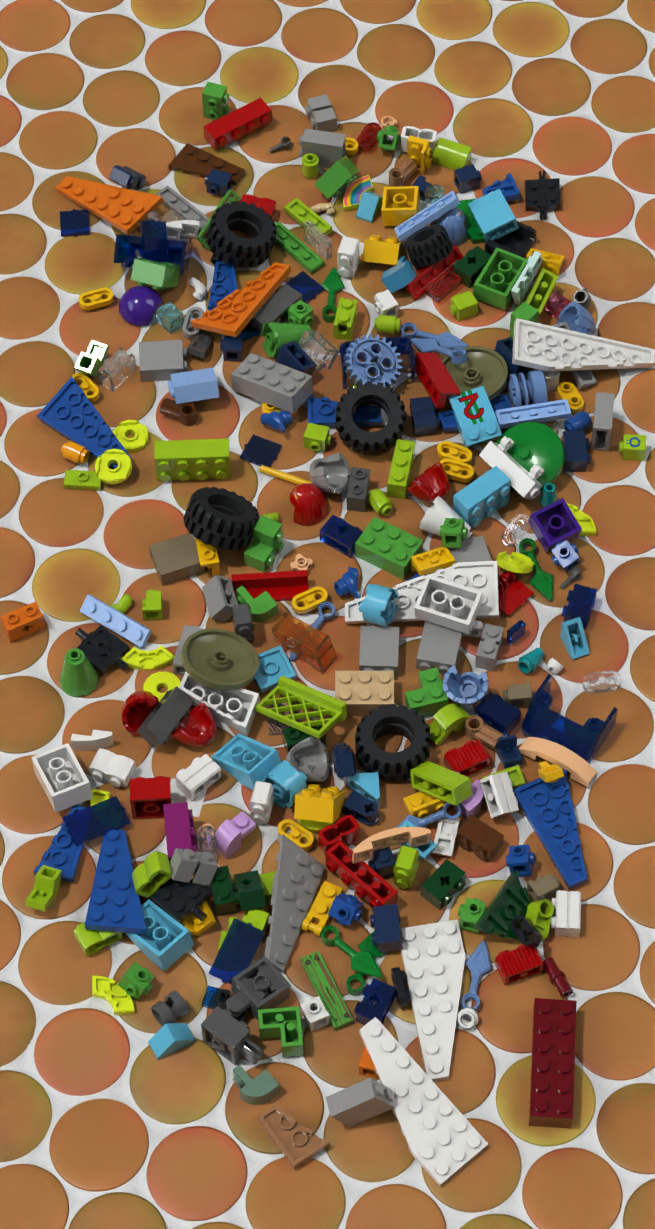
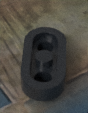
M400 967L391 968L392 982L399 1008L408 1006L411 996L409 989H405L404 983L407 982L405 971H401Z

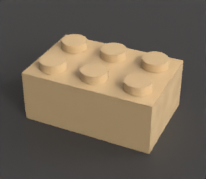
M335 671V698L346 703L347 716H364L366 714L369 716V711L374 708L378 710L379 706L385 705L389 707L390 704H394V671Z

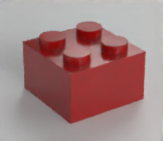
M157 776L155 778L137 777L130 779V804L133 819L164 818L163 804H172L170 777Z

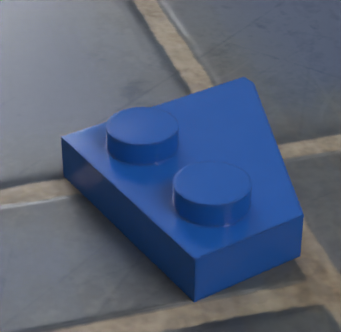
M511 173L507 174L506 179L503 181L497 180L492 185L482 189L483 196L491 191L500 189L506 201L520 199V191Z

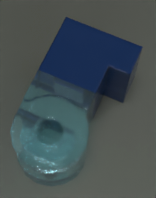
M419 175L412 185L419 186L420 200L428 204H432L444 196L443 187L426 182V177Z

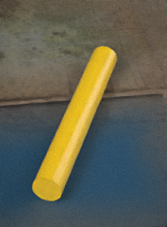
M261 465L259 468V472L297 485L303 483L312 484L311 481Z

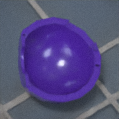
M147 286L130 288L122 295L119 301L121 317L128 323L137 326L149 325L153 321L156 311L158 309L161 311L164 307L160 294Z

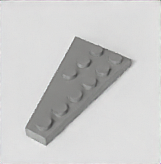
M284 834L278 836L280 848L279 853H276L278 865L277 873L274 874L270 904L273 908L272 916H269L268 924H270V934L266 938L264 955L279 972H283L301 930L303 920L306 918L326 869L324 865Z

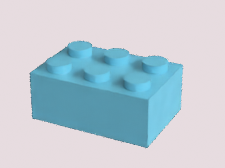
M497 466L493 467L453 495V510L471 527H477L486 517H491L496 510L508 504L511 479Z

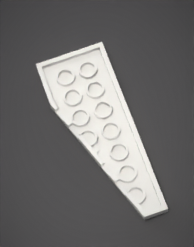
M518 318L514 322L512 364L543 371L651 368L655 363V349Z
M497 561L458 562L451 567L436 570L435 573L429 574L481 591L483 602L476 619L499 618ZM422 575L393 587V589L398 591L399 599L395 598V604L398 607L392 622L425 621L415 617L414 607L427 575ZM365 596L345 603L346 624L370 623L364 621L362 612H359V605L361 601H364Z
M458 919L401 928L403 941L401 955L410 991L425 1073L433 1082L449 1079L465 965V951Z
M375 1017L359 1030L360 1036L372 1059L381 1083L390 1088L394 1094L393 1103L395 1108L392 1110L399 1122L412 1156L434 1181L441 1186L484 1150L488 1143Z

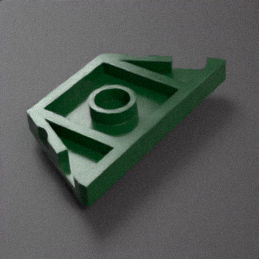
M518 870L510 874L474 925L475 929L509 941L517 939V936L511 929V923L516 916L526 917L527 907L532 902L529 899L526 887L523 888L518 876H520Z

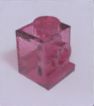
M557 290L546 301L545 312L558 320L563 308L572 301L560 295V292Z

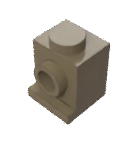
M526 681L525 685L513 684L507 686V690H503V701L507 702L508 709L531 708L532 692L530 681Z
M550 873L546 876L538 877L534 882L529 880L527 882V891L534 902L544 899L550 900L556 897L560 883L555 875L552 876Z

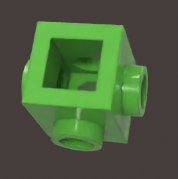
M392 125L384 126L381 131H378V147L385 151H395L397 145H401V130Z
M302 300L292 304L288 309V323L307 324L310 326L313 324V308Z
M445 518L444 525L440 526L439 535L442 537V547H462L463 540L468 535V528L465 527L464 519Z
M466 898L465 904H461L458 911V916H460L459 928L479 934L480 930L475 929L474 925L486 910V903L476 898Z
M134 962L123 975L118 986L124 989L128 995L138 1000L142 994L147 995L153 987L151 981L155 976L148 969Z

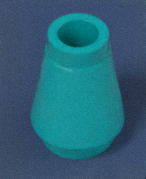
M552 483L544 485L539 497V502L543 507L558 501L555 485Z
M537 647L519 658L518 668L525 674L534 672L545 656L544 651Z

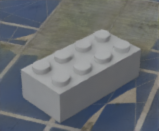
M250 353L231 373L233 391L293 414L313 393L311 375Z

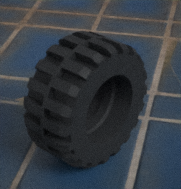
M233 201L231 204L226 203L213 213L207 232V244L210 246L209 248L212 253H215L218 259H222L223 263L232 264L233 267L241 266V268H248L250 266L252 268L257 266V264L264 263L269 258L276 239L277 229L274 221L271 220V216L265 213V210L261 207L258 208L255 204H247L244 201H241V203ZM231 231H241L252 238H242Z
M367 381V385H363L361 382L356 384V388L351 386L347 389V394L343 393L340 397V402H338L336 407V430L339 432L340 439L345 441L344 444L348 448L352 446L354 452L363 451V455H369V452H374V455H378L381 450L384 452L389 451L390 446L394 447L397 439H401L405 429L406 411L404 402L400 401V395L397 392L393 393V388L390 386L385 388L381 382L374 385L372 384L373 381ZM376 405L387 413L388 422L381 430L367 432L355 425L353 415L362 406Z
M204 487L192 494L183 519L188 532L193 534L196 539H200L202 543L212 545L211 547L221 548L222 550L230 549L235 551L237 549L241 550L251 543L253 529L259 520V513L250 501H247L245 497L239 496L233 491L230 492L227 489H218L217 487Z
M390 704L389 707L385 705L379 706L378 710L374 708L369 711V716L366 714L362 717L361 723L356 728L355 752L360 766L364 767L365 772H378L379 779L384 778L386 782H390V780L400 782L402 778L410 779V770L424 761H428L431 746L430 728L425 723L423 716H418L417 711L414 709L408 710V707L404 705L397 707L396 704ZM394 733L406 737L411 742V745L403 751L391 753L380 749L375 744V741L383 735Z

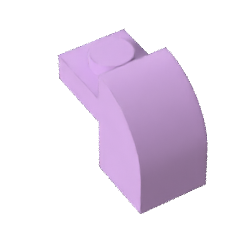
M478 779L471 784L472 796L459 804L461 815L466 819L470 815L475 816L482 808L483 790Z
M244 811L240 812L230 821L226 819L214 834L213 846L228 859L242 847L241 839L256 828V823Z

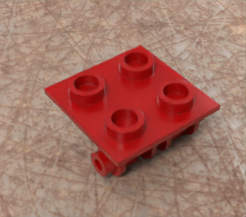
M506 570L498 577L499 609L509 616L529 599L534 592L515 577V572Z

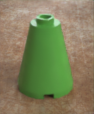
M267 322L263 324L261 332L262 336H265V342H262L264 350L268 357L272 358L277 357L281 345L296 341L299 346L311 342L314 336L312 328L307 324Z
M77 648L70 649L65 654L59 677L62 691L72 697L87 696L98 685L96 670L84 652Z

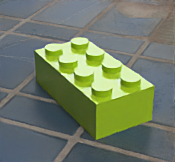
M229 438L154 441L157 481L231 478Z

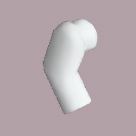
M192 277L189 280V285L196 290L193 296L201 300L206 294V287L195 277Z

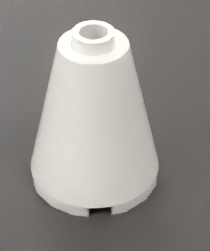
M437 496L433 501L434 505L429 507L418 528L440 536V526L444 525L445 518H462L441 497ZM464 521L465 527L468 528L467 538H464L466 540L472 535L470 531L472 527Z

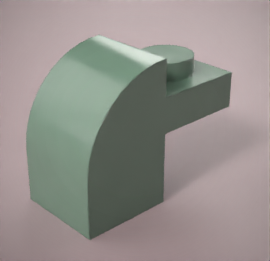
M240 1064L233 1069V1082L240 1089V1098L244 1102L251 1105H262L280 1093L279 1083L267 1070H264L252 1079Z

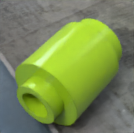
M312 153L305 154L302 157V173L308 179L315 178L319 173V158Z
M379 314V318H375L374 328L379 333H399L401 318Z
M373 489L367 495L369 505L379 516L390 514L393 502L382 490Z

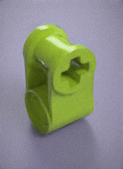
M547 899L531 902L527 907L526 918L531 920L541 933V941L545 940L549 934L550 923L554 913V906Z

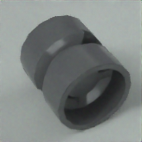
M176 990L164 997V1002L160 1000L150 1008L153 1016L162 1027L166 1023H176V1018L181 1019L190 1012L188 1004Z

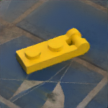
M324 881L306 918L303 920L301 929L304 931L310 930L314 932V935L320 937L322 929L326 927L331 917L328 913L334 898L343 892V888Z

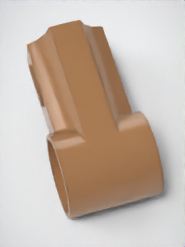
M410 158L405 159L397 168L390 169L389 187L404 186V182L417 170L414 160Z
M477 715L469 716L466 719L465 735L468 739H479L488 747L494 750L497 749V739L504 737V734L483 723L482 718Z

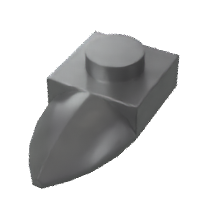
M204 332L196 335L189 344L187 353L195 357L204 358L210 348V334Z

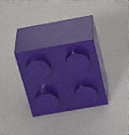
M563 498L532 513L528 520L530 527L546 553L554 549L553 546L560 541L564 542L567 540L570 542L578 538L582 531Z

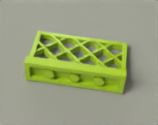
M281 676L278 679V685L255 706V711L318 739L338 721L343 722L347 718L345 702L285 676ZM277 694L283 696L281 698H275ZM295 701L299 704L291 705V702ZM288 702V706L277 707V704ZM273 704H274V707H275V708H268V709L265 708L266 705H273ZM311 708L315 711L307 712V709ZM304 709V713L293 714L295 710ZM290 711V714H291V715H284V716H283V715H281V714H279V713ZM327 715L332 718L323 719V716ZM320 716V720H309L311 717ZM306 718V721H307V722H300V723H299V722H297V721H295V720ZM322 725V728L319 731L311 728L313 726Z

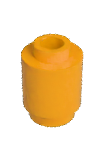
M72 441L64 443L61 448L62 457L77 464H85L90 455V451L86 447Z

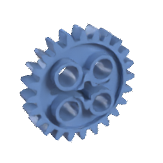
M369 334L368 338L362 335L361 340L357 337L354 342H351L345 351L347 354L343 358L346 360L343 366L348 367L345 373H351L349 379L355 378L354 384L362 382L363 385H367V381H373L372 384L374 385L381 382L383 387L394 384L397 380L396 378L401 374L402 366L400 364L402 360L397 359L401 353H395L397 347H391L392 341L386 343V337L379 340L378 334L375 338L372 337V334ZM357 358L363 359L364 362H360ZM382 363L388 365L389 368L384 367ZM368 372L373 373L375 377L370 376Z

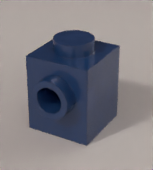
M473 164L454 170V183L460 194L480 188L481 173L479 170H476Z
M212 169L204 182L207 193L224 197L232 187V174Z
M239 334L237 337L225 335L224 340H221L220 350L223 351L224 361L242 362L243 334Z
M390 847L373 851V859L368 861V865L382 878L395 875L393 869L396 861Z

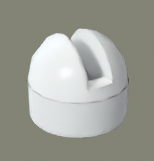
M552 657L547 663V670L549 671L553 668L551 674H558L564 666Z

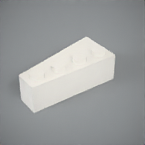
M185 671L179 689L193 702V705L197 706L204 702L214 718L244 736H248L257 713L255 706L260 702L259 693L243 688L236 690L209 688L194 680Z

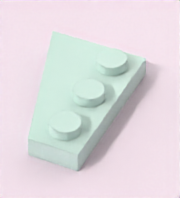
M534 251L533 255L528 258L526 267L511 290L514 303L519 306L523 303L543 261L542 253Z

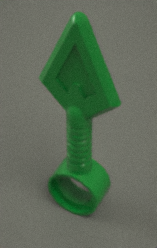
M335 267L331 269L321 284V287L329 293L328 305L322 310L323 320L329 323L334 322L337 312L335 295L345 287ZM330 311L335 313L333 316L326 315Z
M525 538L520 541L519 553L532 559L531 562H534V575L530 584L548 601H552L553 575L541 570L535 557L536 543L530 538ZM528 544L532 546L533 549L530 551H525L522 547Z
M329 925L322 929L321 938L324 945L330 947L336 945L351 957V970L382 978V973L370 951L356 952L340 939L339 930L335 926ZM333 932L336 934V937L329 940L325 938V935Z
M371 934L358 945L360 951H370L374 959L384 955V952H378L377 945L373 946ZM357 972L355 975L348 977L346 990L350 995L358 996L364 992V973ZM358 981L361 987L359 989H352L350 983Z

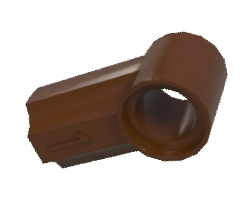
M163 399L160 407L161 414L181 420V423L185 426H192L196 423V409L193 403L176 404L174 400Z

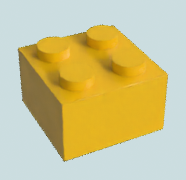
M419 186L384 187L381 208L383 226H399L419 213Z

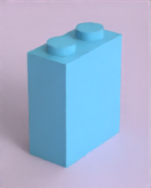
M500 189L491 191L487 195L468 203L470 212L486 242L488 239L494 241L519 229L517 220Z

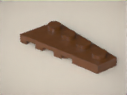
M188 143L169 164V170H182L183 173L189 175L190 173L199 174V177L206 178L212 169L232 174V185H237L245 175V169Z

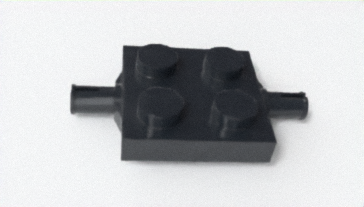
M539 171V179L525 180L526 211L540 212V220H543V215L544 220H546L547 211L561 209L560 178L546 179V172L543 171L542 176V172Z
M102 625L89 634L81 628L76 631L75 635L82 639V643L77 649L84 652L94 669L102 675L115 665L123 671L129 667V664L121 659L130 650L129 646Z
M171 878L162 884L161 888L151 896L152 900L179 923H182L187 917L195 915L200 921L207 917V914L200 907L209 898V894L198 884L193 883L192 879L190 882H182Z

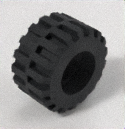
M440 225L422 228L413 233L404 243L409 258L415 267L433 265L447 257L453 249L444 226Z

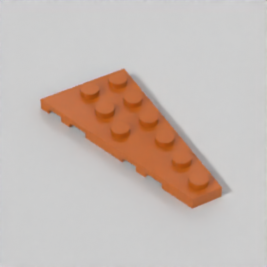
M69 176L55 187L58 193L127 235L135 230L164 202L163 196Z
M275 262L259 273L260 277L256 280H249L245 283L246 287L241 290L236 289L219 301L217 307L213 310L203 312V317L198 320L193 319L190 322L191 326L237 337L291 273V266Z

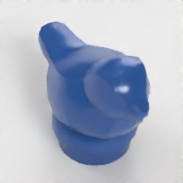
M273 411L262 414L260 422L272 429L285 433V427L292 424V416L287 411Z
M348 567V572L342 576V579L334 582V589L338 596L351 594L356 599L361 598L357 589L359 572L356 568Z

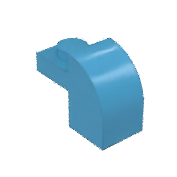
M402 256L398 258L395 267L383 272L381 280L387 290L393 293L409 284L417 274L413 269L411 261Z

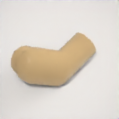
M319 203L309 207L316 214L325 210L327 215L335 213L332 203Z

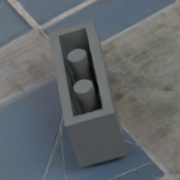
M285 284L265 302L251 319V327L261 333L264 323H284L288 319L289 307L302 300V294L288 284Z
M178 687L167 691L137 732L152 747L159 744L164 745L170 739L169 734L179 727L180 719L188 715L190 712L189 708L193 702Z

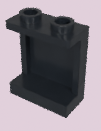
M517 221L519 229L494 241L488 239L485 243V252L492 256L497 247L524 258L536 242L537 231Z

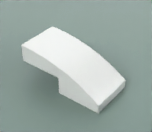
M178 220L165 223L162 239L179 241L180 236L197 238L200 221Z
M93 729L92 736L72 734L71 736L72 750L76 751L98 750L99 748H107L114 744L113 732Z
M447 817L439 820L434 839L437 847L432 851V854L452 857L460 820L448 819Z

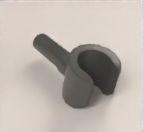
M284 136L281 139V143L269 149L270 153L282 147L291 149L293 147V143L289 142L291 139Z
M576 565L569 569L568 572L571 576L560 585L561 589H564L573 580L576 581L581 578L580 569Z

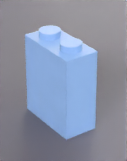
M213 368L170 374L171 380L168 381V388L171 398L175 399L176 404L219 397L217 378Z

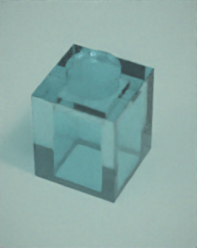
M170 301L156 310L157 322L170 334L183 326L184 314Z

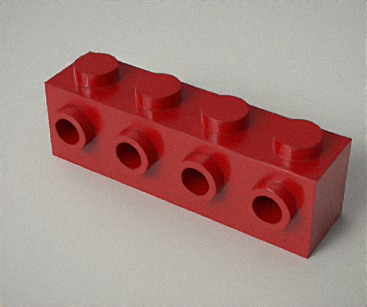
M260 97L203 126L204 138L216 151L271 123L272 110Z
M341 840L325 852V865L328 870L340 876L341 881L346 886L350 885L359 898H364L369 902V906L372 909L377 906L397 903L398 891L364 861L353 864V851Z

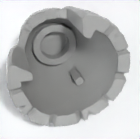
M336 453L324 459L318 458L314 460L310 465L309 472L312 484L321 491L331 494H339L345 491L349 486V477L351 475L350 465L347 459H344L345 456L341 453Z
M314 736L308 737L296 744L286 755L285 760L298 772H303L307 776L306 782H322L329 776L330 763L328 762L330 759L328 752L325 751L326 747L323 742L321 743V740Z

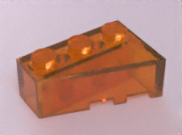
M286 612L271 628L274 635L273 638L278 644L288 648L321 674H324L337 660L334 647L328 635Z

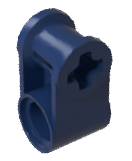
M352 791L343 802L341 811L345 815H352L356 820L367 826H374L378 823V805L374 801L369 800L356 791Z

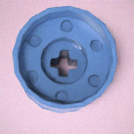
M542 370L529 371L527 380L522 372L518 374V379L515 373L509 375L508 389L513 407H519L521 404L522 406L529 405V402L531 404L548 402L546 382Z

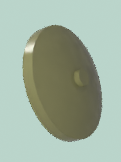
M480 346L464 347L467 361L463 364H453L449 356L442 359L444 366L460 390V393L484 386L490 401L497 397L507 385L509 375L506 361L499 353L492 349Z
M204 629L193 633L185 641L181 652V661L186 672L200 684L217 690H236L247 686L255 678L259 667V657L255 648L242 636L223 629Z

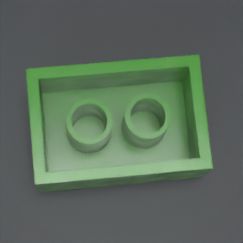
M496 247L474 283V297L477 300L506 310L513 298L511 290L526 267L528 259Z
M377 517L371 520L355 543L356 557L403 580L411 571V556L423 553L422 539Z

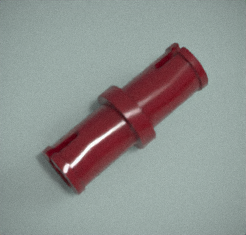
M552 957L545 959L543 967L550 977V983L555 985L562 998L569 997L573 990L566 981L564 972L560 971Z

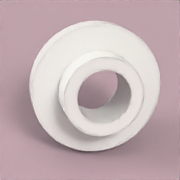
M472 1008L462 1009L458 1013V1023L465 1029L475 1027L478 1023L477 1012ZM465 1015H470L472 1020H466Z

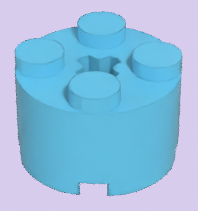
M368 584L365 599L359 605V612H362L363 620L385 627L388 626L387 623L391 624L398 607L395 604V598L399 599L398 591L377 584Z
M286 760L277 764L261 780V782L273 785L274 804L280 808L292 807L295 804V795L302 791V789H307V776L303 772H298Z

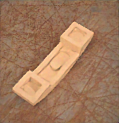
M527 737L519 747L520 753L533 760H536L539 756L553 764L556 763L559 767L571 773V779L587 787L597 774V771L582 757L555 742L537 737Z
M399 827L374 834L354 848L352 862L355 864L373 859V851L408 842L411 848L429 844L431 830L421 827Z

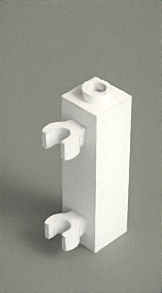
M504 436L500 444L490 441L479 456L492 468L497 466L510 478V485L521 496L529 500L538 496L543 485L536 479L545 470L535 464L530 469V472H528L506 451L515 443L511 438Z

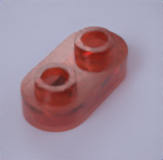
M368 123L357 138L359 150L367 152L374 148L377 143L378 131H381V126L378 123Z

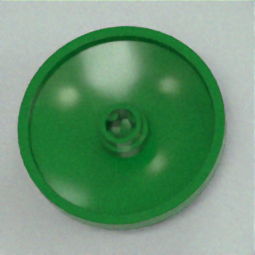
M525 422L508 429L496 442L500 444L504 436L511 438L515 443L506 451L528 472H530V469L535 464L545 470L536 479L543 485L540 491L543 490L546 483H553L563 469L565 462L563 443L556 432L544 424ZM510 485V491L515 492V493H518V492Z

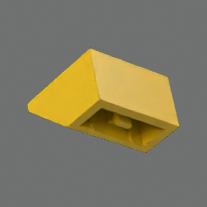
M371 235L364 240L362 261L396 265L401 255L403 241H399L397 237L381 239L380 235Z
M317 784L308 785L307 789H302V791L295 795L294 819L328 823L335 822L339 819L346 791L339 790V787L334 786L327 787L326 789L320 788V785Z

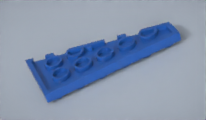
M73 377L66 382L37 415L40 421L70 441L86 447L95 458L104 454L106 450L120 449L126 452L131 462H133L131 456L115 437L112 430L107 426L104 419L85 396ZM112 463L109 467L116 469L118 464Z
M563 769L564 777L558 778L556 782L546 783L539 778L513 789V792L524 815L567 888L570 890L586 883L587 874L580 847V838L578 837L569 783L567 781V772Z
M107 828L104 830L85 920L86 930L146 934L139 895L136 894L132 878L133 866L125 830Z

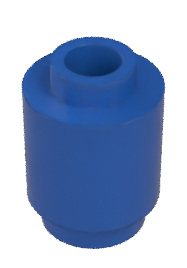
M585 411L578 412L564 422V430L584 431L592 423L591 417Z

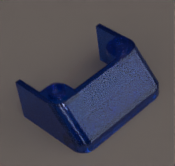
M116 234L113 263H122L121 267L130 268L134 263V259H136L135 251L138 250L140 255L147 260L180 265V273L184 274V271H188L193 242Z
M403 336L386 337V343L392 341L391 347H397L395 353L407 354L411 383L415 382V360L411 340ZM355 340L344 341L338 345L343 389H346V366H343L345 362L343 358L347 354L345 352L346 349Z
M548 674L533 696L522 723V733L525 737H537L560 744L590 763L614 728L618 709L614 707L605 722L598 718H590L582 726L549 709L553 699L549 694L552 675Z

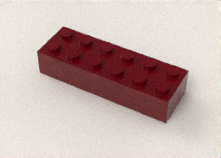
M534 998L529 1126L568 1129L572 1127L577 1001Z

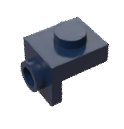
M511 735L498 738L496 753L503 767L523 765V757L517 747V736Z

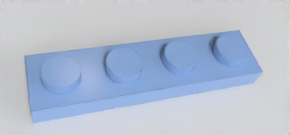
M454 191L449 192L395 227V232L400 241L408 239L416 231L441 218L449 210L455 209L460 204Z
M563 399L495 410V416L500 429L525 422L541 423L571 418V410L568 400Z
M87 594L80 609L81 613L141 648L145 647L152 632L151 629L91 594Z

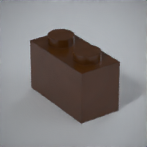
M470 815L457 831L456 841L462 848H468L473 851L478 858L490 862L503 846L504 835Z

